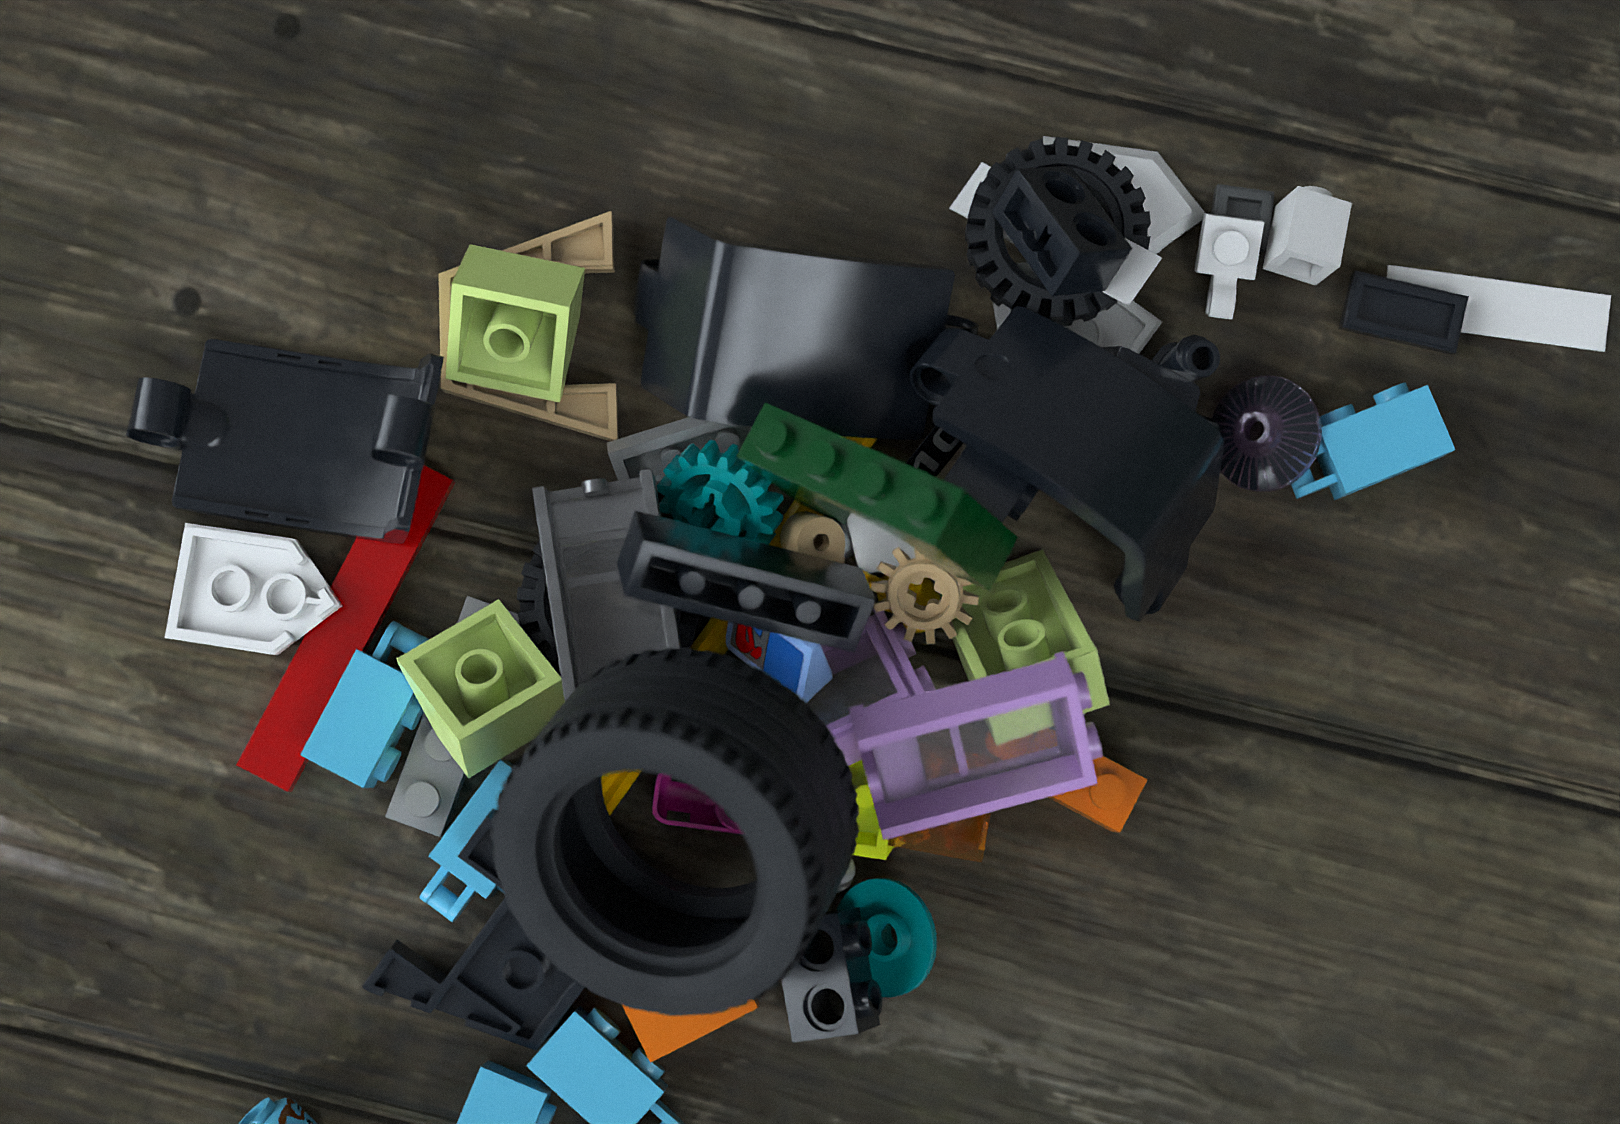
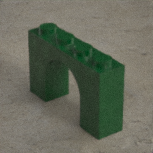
M767 403L764 404L737 454L740 460L799 504L843 524L846 523L852 512L908 543L940 569L988 591L991 590L1018 538L965 490Z

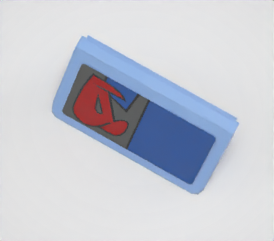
M728 622L726 632L728 650L745 663L763 670L787 686L806 703L833 679L831 668L820 644Z

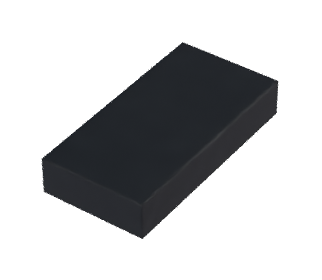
M1354 271L1351 273L1339 329L1452 355L1457 350L1469 296Z

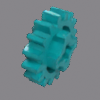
M709 440L701 450L694 443L688 445L681 455L677 454L663 470L665 476L657 484L658 492L665 495L659 503L660 512L671 514L672 520L765 544L771 542L776 535L775 530L783 521L784 516L776 511V509L784 499L780 493L769 492L768 486L771 482L737 457L739 453L738 445L732 443L727 451L722 453L715 440Z

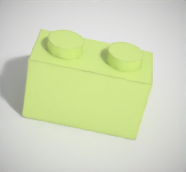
M470 244L452 281L445 379L560 403L580 318L585 268Z
M499 599L397 658L400 669L436 735L468 778L535 739L565 702L561 677Z

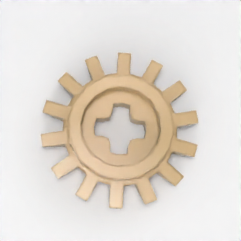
M900 547L895 548L892 554L900 565L896 567L881 561L877 570L887 575L889 579L874 581L871 584L872 591L886 593V598L874 604L875 612L890 609L893 613L884 625L890 630L900 622L904 623L908 627L903 639L910 642L913 640L916 629L925 630L927 644H935V629L941 627L949 639L957 636L952 620L957 618L966 625H969L973 619L962 608V604L978 605L979 596L963 590L964 586L973 583L940 569L915 548V558L910 559ZM924 577L933 579L935 581L934 590L942 594L940 600L930 599L926 606L917 604L915 602L916 593L908 589L910 583L920 585Z

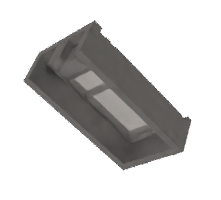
M652 469L640 471L639 478L607 482L604 478L583 481L582 487L549 492L544 486L532 488L565 701L584 680L589 679L599 668H605L609 662L614 660L622 661L625 656L632 653L640 654L644 650L653 649L659 651L670 647L682 648L676 609L624 596L616 566L635 510L661 517L656 478Z

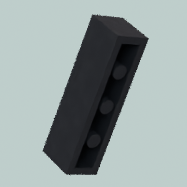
M635 510L616 563L624 596L854 653L876 601L862 568Z

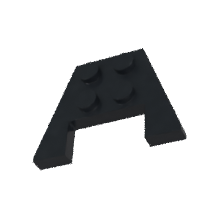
M492 808L457 857L502 889L493 858L494 843L491 829L494 827L492 818L495 809ZM504 898L449 974L443 973L397 939L362 986L368 992L383 996L385 992L408 999L411 1001L410 1007L430 1014L436 1009L465 1019V1026L536 1051L585 988V986L558 969L528 938L507 904L506 898Z

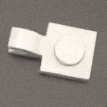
M1204 213L1195 271L1197 273L1211 274L1205 313L1209 317L1232 320L1236 301L1237 278L1255 280L1264 228L1263 221Z

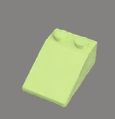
M1043 549L1005 562L990 591L975 584L963 587L964 591L979 596L978 605L962 604V608L973 618L969 625H966L957 618L952 620L957 636L953 637L952 640L968 681L1055 659V653L1063 651L1072 674L1083 671L1088 684L1092 708L1082 710L1083 714L1110 705L1097 649ZM1049 702L984 718L996 744L1024 736L1054 724Z

